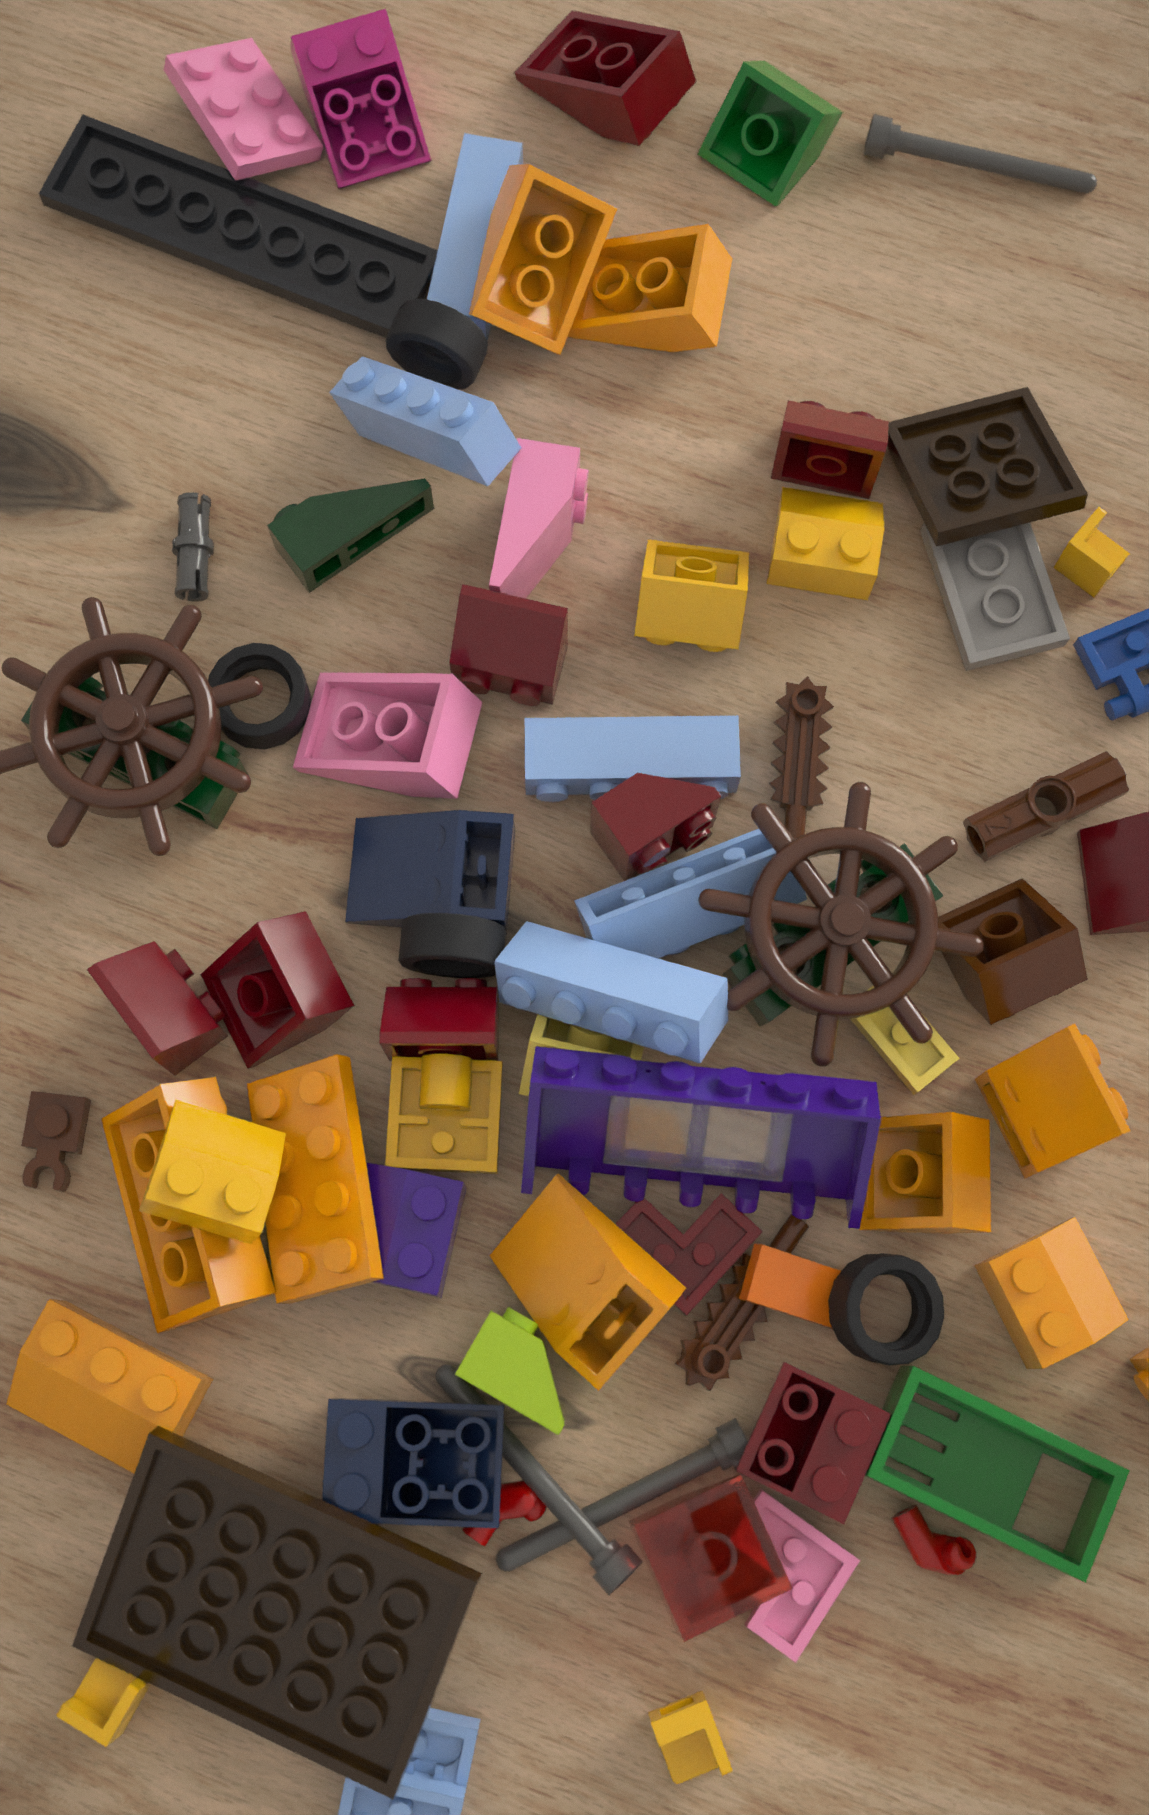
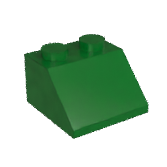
M744 61L697 154L772 205L779 206L819 158L843 112L766 61Z

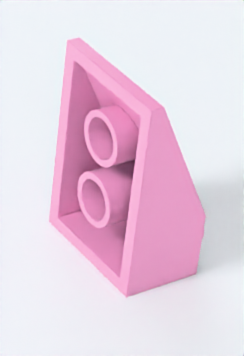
M517 438L521 449L513 458L489 589L499 593L527 598L571 542L574 523L584 524L588 502L586 490L589 470L580 468V448Z
M320 672L293 768L298 772L411 797L457 799L482 701L453 674Z

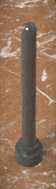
M877 114L872 116L863 155L883 159L884 154L894 156L895 151L1081 193H1091L1097 186V179L1092 173L900 131L901 125L893 124V118Z
M445 1364L438 1368L435 1376L436 1381L455 1403L487 1404L467 1381L455 1375L457 1369L454 1366ZM504 1424L502 1457L592 1558L589 1565L596 1571L593 1576L594 1580L608 1595H611L636 1571L643 1561L628 1544L622 1547L615 1539L609 1542Z
M734 1418L715 1428L717 1434L708 1438L709 1445L581 1510L598 1528L721 1466L723 1471L732 1466L736 1469L748 1441L737 1419ZM558 1520L501 1549L496 1556L497 1566L502 1571H512L574 1540V1537Z

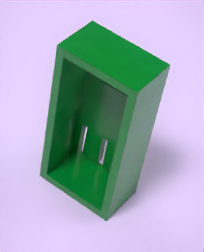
M901 1365L882 1408L891 1413V1416L865 1476L1041 1563L1086 1583L1130 1470L915 1366ZM916 1393L957 1413L956 1420L954 1421L913 1401L914 1394ZM901 1425L944 1445L943 1452L940 1453L899 1433ZM1042 1453L1092 1477L1063 1553L1012 1528ZM890 1457L931 1477L929 1485L885 1465L887 1458Z

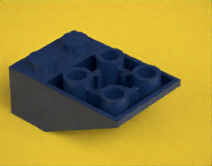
M452 810L356 818L345 922L347 924L402 927V921L408 916L422 913H452L492 920L504 926L507 935L515 842L514 814Z
M355 1398L328 1399L322 1500L373 1524L499 1528L504 1405Z

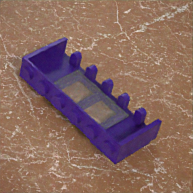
M536 1046L530 1079L521 1193L532 1194L536 1167L569 1170L568 1182L582 1195L589 1192L591 1173L624 1176L623 1196L627 1200L634 1202L645 1198L647 1178L679 1182V1202L690 1208L701 1204L703 1184L735 1188V1207L738 1211L747 1214L757 1210L759 1190L790 1193L791 1213L799 1219H810L813 1216L816 1196L846 1199L848 1228L859 1229L881 1121L877 1082L797 1073L782 1075L756 1073L737 1067L724 1069L690 1066L680 1061L667 1063L641 1061L622 1055Z

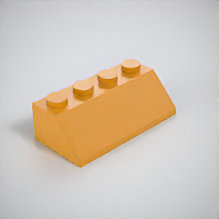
M216 1077L160 1084L101 1119L157 1333L169 1331L244 1307L276 1293L271 1278V1266L265 1256L260 1235L252 1244L139 1211L175 1100H181L227 1115L226 1104L221 1097Z

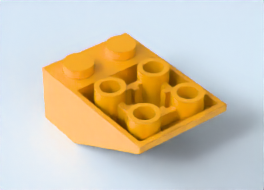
M1075 1023L995 1065L975 1078L1024 1179L1131 1131L1125 1121L1128 1119L1129 1114L1122 1096L1115 1088H1108L1098 1068L1101 1065V1059L1094 1042L1088 1035H1081Z
M559 1173L555 1175L489 1255L534 1322L539 1324V1329L554 1351L598 1391L687 1289Z

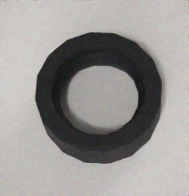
M414 299L407 300L399 308L386 336V349L392 359L406 372L455 389H466L474 383L487 354L488 341L483 331L470 318L456 309L437 301Z
M250 643L235 647L221 657L209 674L208 682L211 687L238 680L246 673L259 669L273 670L281 674L289 686V704L284 712L272 721L261 724L245 723L233 714L229 705L219 708L221 730L228 739L245 748L265 750L285 744L300 732L308 716L311 695L303 670L290 653L272 644Z
M422 913L408 916L402 921L398 961L404 968L427 975L450 978H486L496 976L494 961L505 948L506 931L504 926L492 920L463 914Z
M886 1253L865 1254L848 1263L834 1280L828 1300L829 1320L838 1341L852 1355L888 1366L910 1364L927 1354L939 1338L945 1318L943 1294L935 1276L920 1262L903 1255ZM890 1274L900 1278L905 1283L911 1296L912 1313L908 1327L899 1339L894 1342L881 1343L871 1339L866 1334L861 1322L860 1303L865 1288L873 1278L879 1275Z

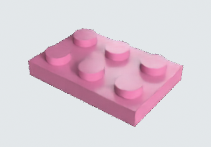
M252 38L166 55L165 74L235 181L320 160L324 147Z

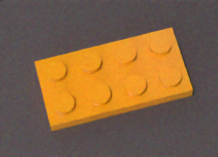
M336 1054L247 1083L252 1123L286 1133L279 1177L265 1220L276 1303L291 1304L384 1279L350 1057Z

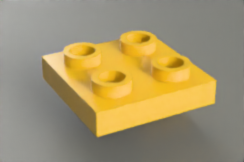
M455 1054L423 1055L422 1058L392 1056L385 1166L412 1171L498 1174L503 1061L472 1060L470 1057Z

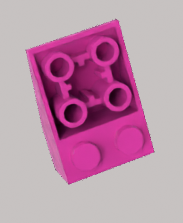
M386 8L291 36L290 50L338 189L431 161Z

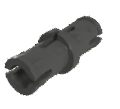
M188 492L179 495L177 498L178 536L172 540V552L177 556L176 588L174 594L177 598L183 600L185 599L186 591H188V601L196 602L203 601L209 597L208 558L214 554V542L209 538L211 499L203 494L200 504H198V493Z

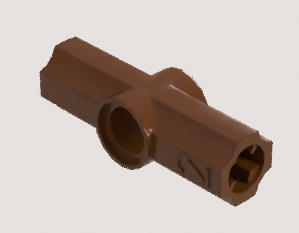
M1105 751L1055 776L1041 777L1030 788L967 817L963 821L967 840L974 853L986 862L1038 836L1051 835L1061 825L1127 794L1129 788L1126 781V772L1119 760ZM1041 797L1051 801L1055 806L1056 815L1051 816L1042 813L1036 806L1035 798Z

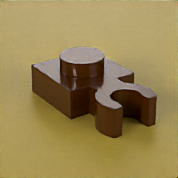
M31 1091L21 1146L28 1149H37L36 1157L29 1161L24 1169L23 1184L25 1187L37 1189L40 1173L47 1168H52L55 1173L53 1190L60 1192L67 1190L71 1174L68 1166L64 1163L66 1153L82 1155L91 1104L90 1099Z

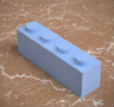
M464 133L427 300L437 301L452 307L470 318L483 331L488 341L490 327L493 325L469 315L490 216L509 165L523 164V143Z
M363 356L345 370L342 379L329 392L359 436L485 486L491 484L521 449L494 402Z
M739 715L524 718L526 795H536V798L540 801L558 802L566 800L568 795L590 794V798L596 800L636 773L715 787L721 795V799L727 797L728 793H736L741 778Z
M758 828L574 900L585 936L591 940L659 959L666 955L684 952L691 945L714 936L732 933L744 925L745 917L706 911L699 905V894L705 889H716L749 895L757 875L776 852ZM789 872L781 882L774 900L798 904L807 900V897L800 884Z
M528 921L524 923L494 961L500 1003L696 1063L702 1062L728 1022L727 978Z

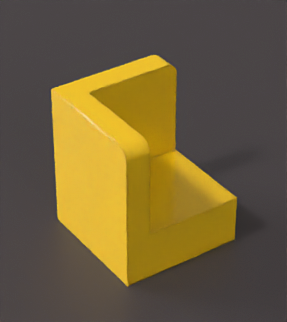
M1100 507L1093 512L1068 542L1053 567L1093 598L1096 597L1130 554L1097 529L1107 514Z
M95 1658L74 1696L61 1705L56 1716L107 1747L123 1734L151 1684Z
M703 1690L648 1712L656 1740L662 1750L674 1783H683L716 1768H719L722 1776L733 1772Z

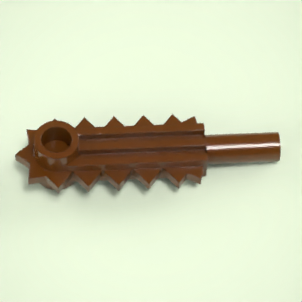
M808 676L800 684L786 682V695L778 699L776 704L787 714L774 722L785 734L772 743L783 755L771 762V765L782 775L769 783L775 790L770 800L780 803L779 808H786L784 826L794 839L805 834L807 810L811 811L814 806L823 805L820 794L828 789L816 777L829 769L818 756L828 751L831 747L819 736L832 728L821 716L833 709L834 706L825 699L827 686H815Z
M790 1214L769 1247L791 1254L809 1226L802 1219ZM743 1253L741 1265H732L734 1282L719 1284L722 1295L721 1301L706 1302L709 1318L704 1321H693L696 1337L694 1339L681 1340V1357L675 1364L685 1370L686 1385L688 1386L700 1382L706 1390L711 1391L717 1379L729 1378L728 1368L730 1360H742L739 1346L741 1342L755 1341L752 1329L753 1324L768 1322L765 1307L739 1299L751 1257L748 1254Z

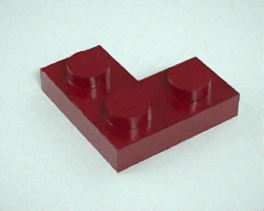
M722 1193L684 1234L645 1198L635 1202L616 1223L622 1231L687 1288L674 1303V1306L685 1316L693 1310L763 1232L745 1214L738 1211L735 1205Z

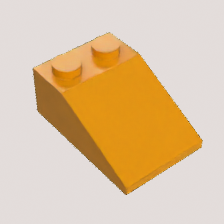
M530 164L509 165L490 216L469 315L552 353L561 355L618 208Z
M709 224L606 239L568 338L666 352L717 347L732 257Z

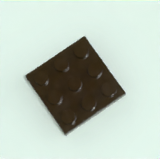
M1028 387L889 422L887 448L936 547L1085 508L1088 493Z

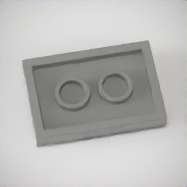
M923 523L920 533L966 671L1064 647L1070 637L1031 523L936 547L925 523Z

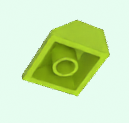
M510 1307L507 1308L503 1317L490 1311L455 1375L559 1435L565 1425V1420L545 1344L541 1339L534 1336L539 1324Z

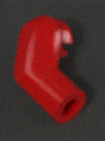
M523 1480L501 1483L499 1525L502 1520L525 1517L529 1522H533L544 1515L547 1507ZM463 1527L462 1531L479 1544L486 1546L497 1528Z
M916 1504L892 1516V1520L907 1549L920 1568L952 1576L964 1573L975 1564L977 1555L973 1543L962 1536L954 1537L931 1532Z

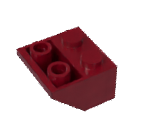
M636 773L591 803L590 833L625 881L668 864L666 857L681 847L686 852H689L704 843L712 835L710 828L713 827L716 820L721 795L715 787Z
M783 1362L735 1471L845 1524L891 1413Z

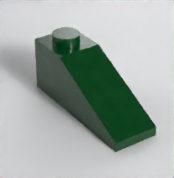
M424 478L311 496L300 504H290L284 507L267 527L274 547L310 593L434 509L431 485Z

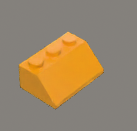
M49 1299L19 1352L6 1405L126 1470L135 1473L148 1434L157 1426H160L183 1437L213 1378L68 1301Z

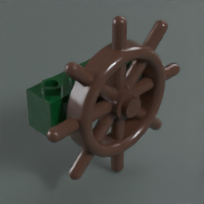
M89 597L83 601L81 609L90 640L67 652L47 673L14 657L7 658L2 663L1 669L7 678L36 693L31 705L21 719L30 732L31 742L0 751V774L38 763L48 780L68 799L47 834L48 843L52 847H65L86 812L89 811L111 818L140 817L150 852L156 856H164L170 851L171 842L162 814L163 810L172 806L218 829L237 794L246 792L250 788L251 778L240 759H238L240 753L232 746L220 740L221 714L219 708L259 696L263 690V684L258 677L248 676L218 686H210L200 667L190 656L183 652L202 618L201 611L197 606H184L162 640L139 633L111 634L102 602L98 598ZM120 665H148L131 695H129ZM99 672L102 684L93 678L92 675ZM169 674L179 680L190 693L151 705ZM195 716L194 729L180 720ZM86 718L95 721L94 723L82 726ZM69 754L89 764L81 778L68 768L62 755ZM108 775L130 785L132 788L110 789L103 788L102 785Z
M856 782L849 789L844 827L819 829L796 839L792 837L768 804L759 803L755 805L751 811L752 820L773 847L776 854L764 865L757 875L749 895L705 889L698 897L700 907L706 911L745 917L746 943L728 956L734 963V966L722 974L727 978L728 983L732 987L728 990L727 1009L729 1011H739L746 1007L759 1026L769 1023L791 1006L816 1016L811 1059L819 1067L828 1066L833 1060L839 1019L863 1017L887 1007L891 1009L913 1041L919 1044L927 1043L933 1035L932 1027L908 996V993L926 972L934 950L975 957L981 954L984 948L982 939L977 935L938 928L936 901L942 898L943 894L928 874L956 854L958 850L957 841L951 836H943L914 856L905 843L899 847L883 836L866 831L871 789L864 782ZM840 854L837 878L827 885L809 859L820 855ZM789 872H791L816 907L774 900L781 882ZM864 887H869V888H870V889H868L866 892H864L863 894H861L862 888H864ZM880 908H882L880 913H875ZM772 926L778 933L774 937L772 933ZM881 941L906 945L904 955L893 973L873 948ZM779 948H784V949H785V950L782 951L781 953H779V951H778ZM856 961L875 988L862 993L843 994L846 966Z

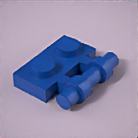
M1148 608L1080 636L1073 644L1095 689H1100L1115 682L1120 691V696L1104 702L1105 712L1112 721L1125 715L1134 718L1149 711V684L1143 686L1137 675L1138 672L1149 668Z

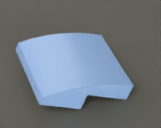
M430 1708L394 1799L345 1777L338 1815H461L481 1719Z

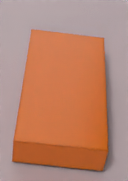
M754 1244L739 1299L833 1329L829 1320L828 1300L834 1280L841 1271L763 1244Z

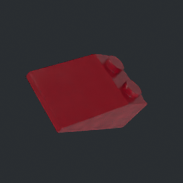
M573 10L514 72L518 82L603 138L640 146L651 135L652 131L678 105L683 96L697 82L680 31Z

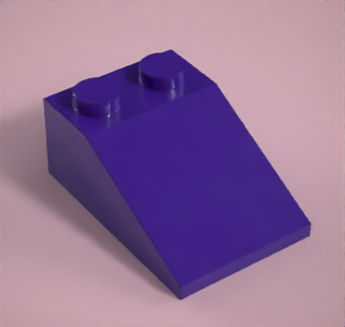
M366 1162L384 1279L371 1283L442 1298L467 1187L464 1182Z

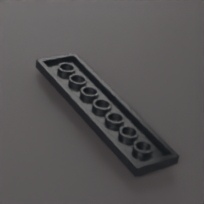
M82 114L39 192L44 206L386 338L399 308L407 300L424 299L430 287L438 252L437 249L254 179L245 178L235 181L229 170L84 114Z

